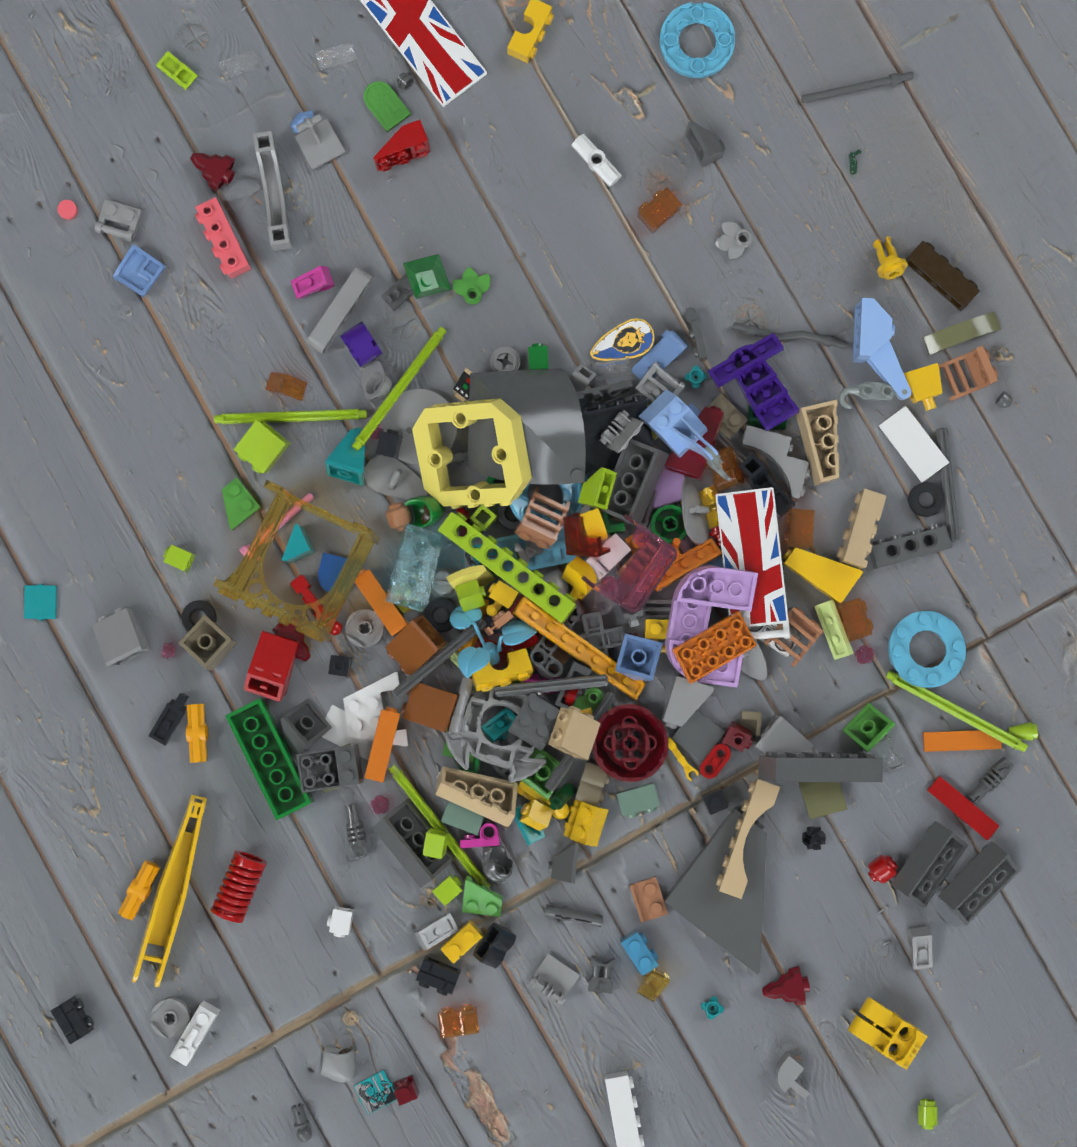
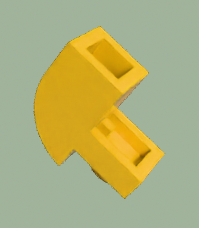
M599 508L580 514L585 535L590 545L608 539Z
M578 556L566 566L561 577L573 586L570 593L576 599L573 603L579 598L582 600L597 584V577L593 568Z

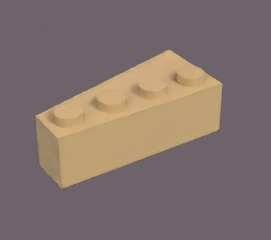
M837 400L800 408L799 413L796 414L814 486L832 482L839 478Z
M868 489L857 492L854 503H857L855 510H851L848 521H850L849 528L845 529L842 539H844L843 546H840L837 551L836 557L839 558V563L859 570L867 567L868 561L865 558L871 553L873 546L869 542L876 535L877 525L875 522L880 520L886 495Z
M443 766L437 778L435 795L509 828L515 817L518 783H510L507 780Z

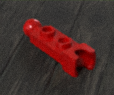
M302 574L290 583L297 594H303V602L308 607H313L316 611L313 614L318 621H323L328 625V633L333 636L339 635L342 631L341 623L333 620L328 611L310 590V587H312L310 582Z

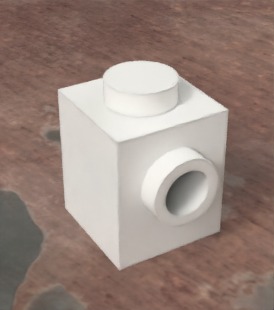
M338 906L333 908L332 915L329 914L327 926L330 927L329 932L334 933L333 936L345 937V935L350 934L354 909Z

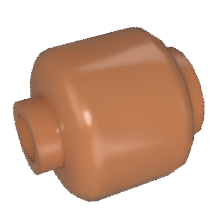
M403 502L389 505L388 510L385 512L390 528L398 529V531L408 529V525L413 521L409 506H405Z

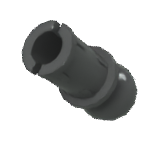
M299 1103L300 1112L297 1111L296 1105L291 1107L295 1120L294 1127L299 1128L296 1133L298 1140L307 1142L312 1136V1131L306 1126L309 1124V1120L306 1118L304 1104Z

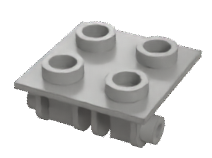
M625 410L622 413L619 412L614 418L617 423L611 422L617 428V431L608 426L611 431L606 428L600 435L601 438L599 440L605 447L618 453L627 448L629 440L640 432L641 426L644 423L630 417Z
M548 953L526 986L559 1008L565 1002V997L580 975Z

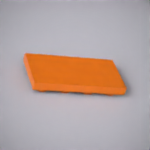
M736 611L671 650L686 679L692 684L754 648L757 644L740 611Z

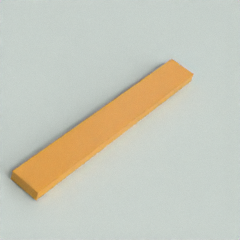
M522 597L513 611L515 616L598 675L605 674L608 677V682L633 700H637L646 685L645 682L631 679L616 672L617 662L529 599Z

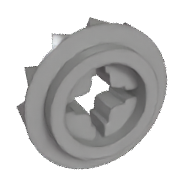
M501 347L491 355L490 366L493 372L518 371L520 357L514 349ZM508 355V362L511 364L506 365L503 370L502 363L497 360H504Z

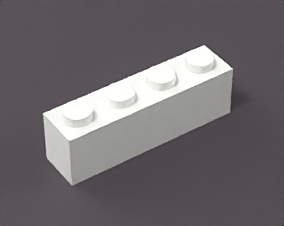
M627 1071L605 1074L617 1147H645L643 1134H638V1128L641 1127L639 1115L635 1116L634 1108H638L636 1095L632 1096L631 1088H634L632 1076L628 1077Z

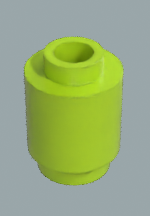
M920 1099V1104H918V1125H922V1129L932 1130L934 1126L938 1125V1106L935 1100Z

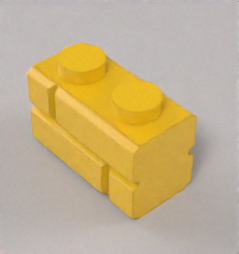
M469 920L441 946V950L454 964L460 956H463L483 937V933Z

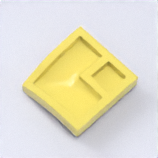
M485 565L468 567L446 577L454 589L455 586L476 579L479 586L484 587L496 580Z

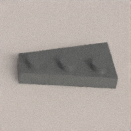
M631 380L579 391L576 394L580 407L588 406V409L596 408L595 404H609L614 402V400L634 394V388Z

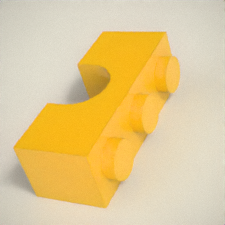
M530 0L524 12V21L531 24L533 30L527 34L515 30L507 46L508 55L527 64L530 58L533 59L538 49L536 46L538 42L543 41L546 34L544 30L547 25L550 26L554 18L552 6L539 0Z
M526 648L507 653L508 667L504 670L494 669L489 661L484 668L473 673L471 676L476 692H486L499 685L504 687L517 680H528L533 675V668Z

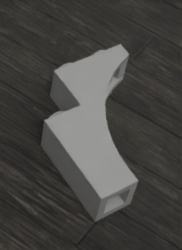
M747 425L744 429L740 446L754 450L774 463L785 479L790 499L797 501L800 497H803L806 486H803L804 479H808L811 468L808 467V461L787 456V454H791L793 443H790L792 437L770 431L766 432V430Z

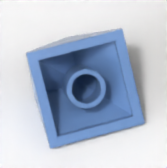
M625 634L615 671L634 680L653 681L663 643Z

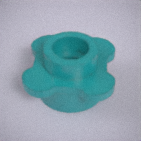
M693 366L690 373H686L684 378L692 384L693 388L697 389L703 381L707 380V374L703 373L699 366Z
M711 996L709 1001L702 1002L701 1004L702 1010H705L707 1018L710 1020L724 1012V1007L719 1004L716 996Z

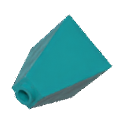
M351 429L325 461L327 476L364 486L366 443L359 451L352 448L355 438L363 429Z

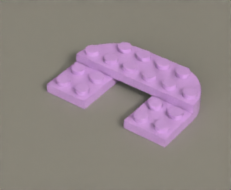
M709 565L692 570L679 582L672 599L665 640L668 659L679 673L685 676L671 649L708 628L712 606L751 612L758 573ZM743 654L695 682L738 687Z

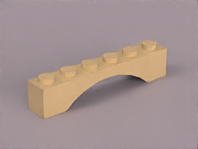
M758 778L750 782L748 792H750L749 798L744 800L741 809L744 811L742 818H738L735 825L737 833L735 837H731L729 856L725 855L722 863L724 867L723 873L719 874L716 880L717 889L720 892L742 899L748 882L743 863L745 840L757 818L774 806L780 789L779 786Z

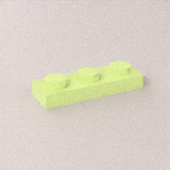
M834 600L815 605L816 613L834 660L854 654Z

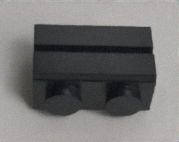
M425 956L416 981L419 982L418 985L429 989L430 986L436 988V992L447 996L449 993L452 995L461 970Z
M76 996L71 997L51 1010L69 1044L74 1043L94 1030L93 1019L90 1015L85 1014L83 1010L84 1004Z

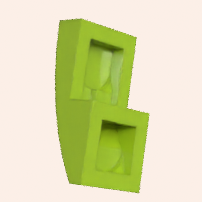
M169 51L156 64L157 68L184 90H187L198 77L197 74L180 62Z

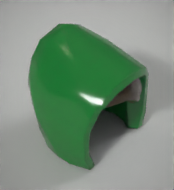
M417 496L405 502V506L412 504L414 509L415 521L414 524H409L410 528L419 529L431 526L438 522L445 512V507L432 496Z

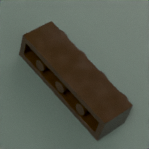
M922 241L906 258L908 266L960 312L980 292L975 282L966 279L959 268H954L950 265L949 260L944 255H939L933 245L928 242Z

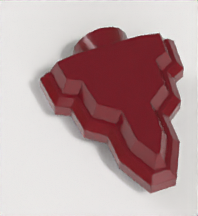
M193 153L190 157L194 166L202 171V177L208 181V186L217 192L223 184L229 185L235 176V171L232 170L235 158L228 155L222 157L217 154L208 156L204 153Z
M295 617L288 623L284 620L278 623L272 629V632L275 635L299 642L295 658L307 662L311 658L309 647L304 642L305 635L301 630L302 624Z
M799 966L789 968L788 972L781 974L777 981L769 982L762 988L763 996L771 999L782 998L785 1002H794L796 1006L806 1005L805 993L810 992L808 977H802Z

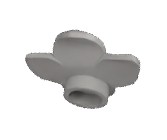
M722 223L721 228L724 235L717 239L715 246L722 251H728L729 259L739 258L743 254L744 249L751 245L753 240L752 234L746 229H741L737 223ZM743 236L746 238V241L741 242L739 238Z

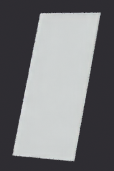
M906 406L879 425L880 429L921 482L949 463Z
M332 705L325 718L332 726V729L322 737L340 747L350 743L351 745L358 744L360 757L369 761L373 741L349 737L345 711Z

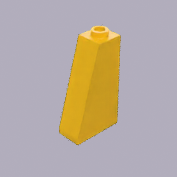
M796 547L792 550L788 549L782 557L784 559L783 565L831 600L833 599L837 604L843 602L863 574L859 569Z

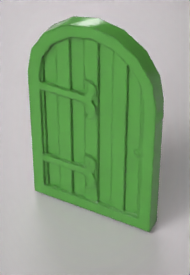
M381 81L373 82L365 89L364 101L367 108L373 113L386 132H389L411 115L387 83Z

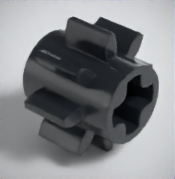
M807 827L808 832L802 833L803 844L807 846L808 850H821L820 845L826 844V834L821 831V827Z

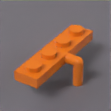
M710 538L703 544L683 554L678 549L681 543L680 539H673L670 551L675 558L647 574V578L655 590L658 592L683 578L692 570L721 557L722 552L713 539Z

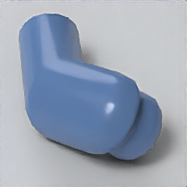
M313 110L298 113L290 123L294 133H299L296 126L304 122L305 118L308 117L310 119L314 116Z

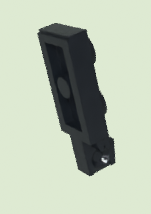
M180 693L176 701L171 699L167 703L151 730L149 737L164 746L168 744L186 713L187 707L184 705L189 696Z

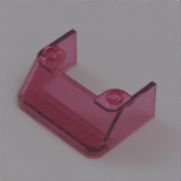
M625 514L624 518L637 527L632 539L640 547L619 579L608 575L603 577L599 584L594 583L585 576L581 579L594 590L627 611L636 613L642 609L675 561L677 550Z

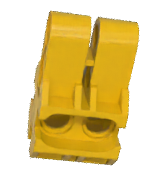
M868 996L859 1012L871 1021L868 1022L856 1014L847 1030L907 1070L928 1036L921 1029ZM878 1024L879 1026L884 1028V1030L876 1027V1025ZM907 1027L905 1035H900V1030ZM891 1044H897V1048L890 1052Z

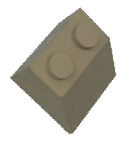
M205 614L179 642L194 659L210 671H213L238 644L225 630Z

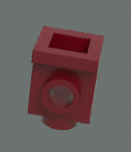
M731 721L722 737V743L743 752L745 748L749 749L754 740L751 738L752 731ZM739 737L742 739V741L740 742L736 740V738Z
M413 1075L394 1082V1093L399 1106L418 1099L419 1090Z

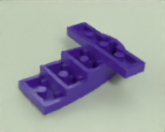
M774 332L753 345L749 344L738 348L727 360L708 370V375L718 388L736 379L745 399L766 432L799 413V408L788 395V390L779 381L777 374L766 362V360L784 350V346Z

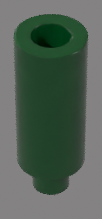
M571 783L564 784L551 798L550 808L552 810L561 809L576 793L575 786Z

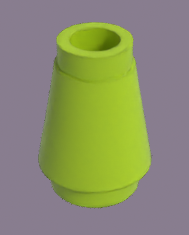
M1028 722L1008 727V733L1021 740L1033 741V739H1038L1036 723Z

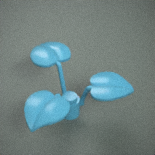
M459 606L450 615L451 625L456 629H466L473 625L483 648L478 647L477 649L467 647L459 653L458 665L466 678L484 668L489 661L491 665L499 662L498 652L502 651V640L506 645H517L535 635L537 630L524 621H510L502 627L503 635L499 637L498 645L496 646L492 642L485 643L475 623L482 618V611L479 608L463 612L462 607Z

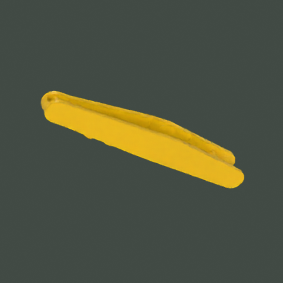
M190 795L183 820L157 887L131 982L138 980L142 961L148 960L160 963L155 976L154 987L160 986L187 895L201 820L207 800L205 797ZM190 817L196 818L193 833L185 831ZM147 944L164 946L162 957L146 954Z

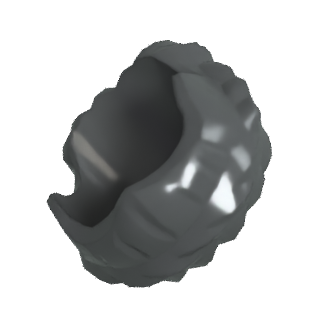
M504 846L483 847V871L486 876L493 882L506 881L512 874L513 861L507 857Z

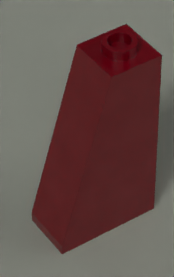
M715 406L710 408L704 407L698 418L708 431L702 437L714 447L724 420V412H721V409ZM700 440L696 442L703 448L706 447ZM689 449L681 457L672 451L664 467L666 470L702 481L708 464L704 456Z

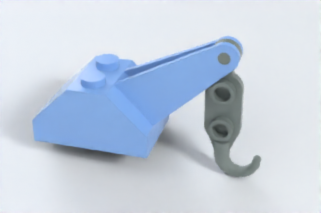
M862 298L855 305L853 362L864 363L866 361L884 383L864 382L842 389L839 401L843 407L851 409L852 406L845 402L847 394H855L865 400L883 401L890 400L894 396L900 400H905L911 395V389L890 343V339L895 333V325L892 324L890 315L874 298Z
M666 389L639 415L640 420L679 457L691 449L704 456L707 460L706 463L727 481L731 480L722 469L721 464L723 461L720 459L721 456L717 450L702 437L708 431L706 426L675 394ZM700 440L706 447L703 448L696 442Z

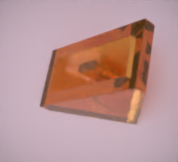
M271 372L265 390L302 401L308 383L287 374Z

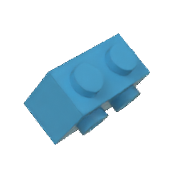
M637 929L620 939L622 946L642 976L659 966L657 962L659 957L654 949L649 950L646 945L648 940L643 932L639 934Z

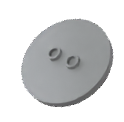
M426 389L405 391L381 421V431L387 432V429L398 431L399 436L403 437L398 455L399 460L411 465H419L412 428L424 408L434 404L448 403L441 395ZM452 422L439 423L442 444L451 449L456 440L458 428Z

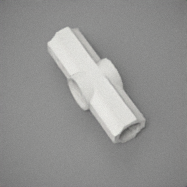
M585 134L580 135L572 143L571 146L587 162L588 167L595 171L609 188L622 177L617 169L606 159L605 154L598 150ZM600 158L601 163L595 164L592 162V159Z

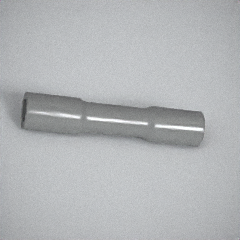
M464 677L461 681L455 712L448 731L453 736H459L461 732L466 704L473 685V680Z

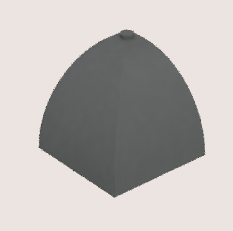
M561 368L470 373L469 401L501 398L521 416L532 475L528 484L584 483L586 447L583 417L575 388L568 375ZM493 418L477 419L474 424L469 425L467 466L480 474L505 480L502 465L496 463L492 458V450L498 445Z

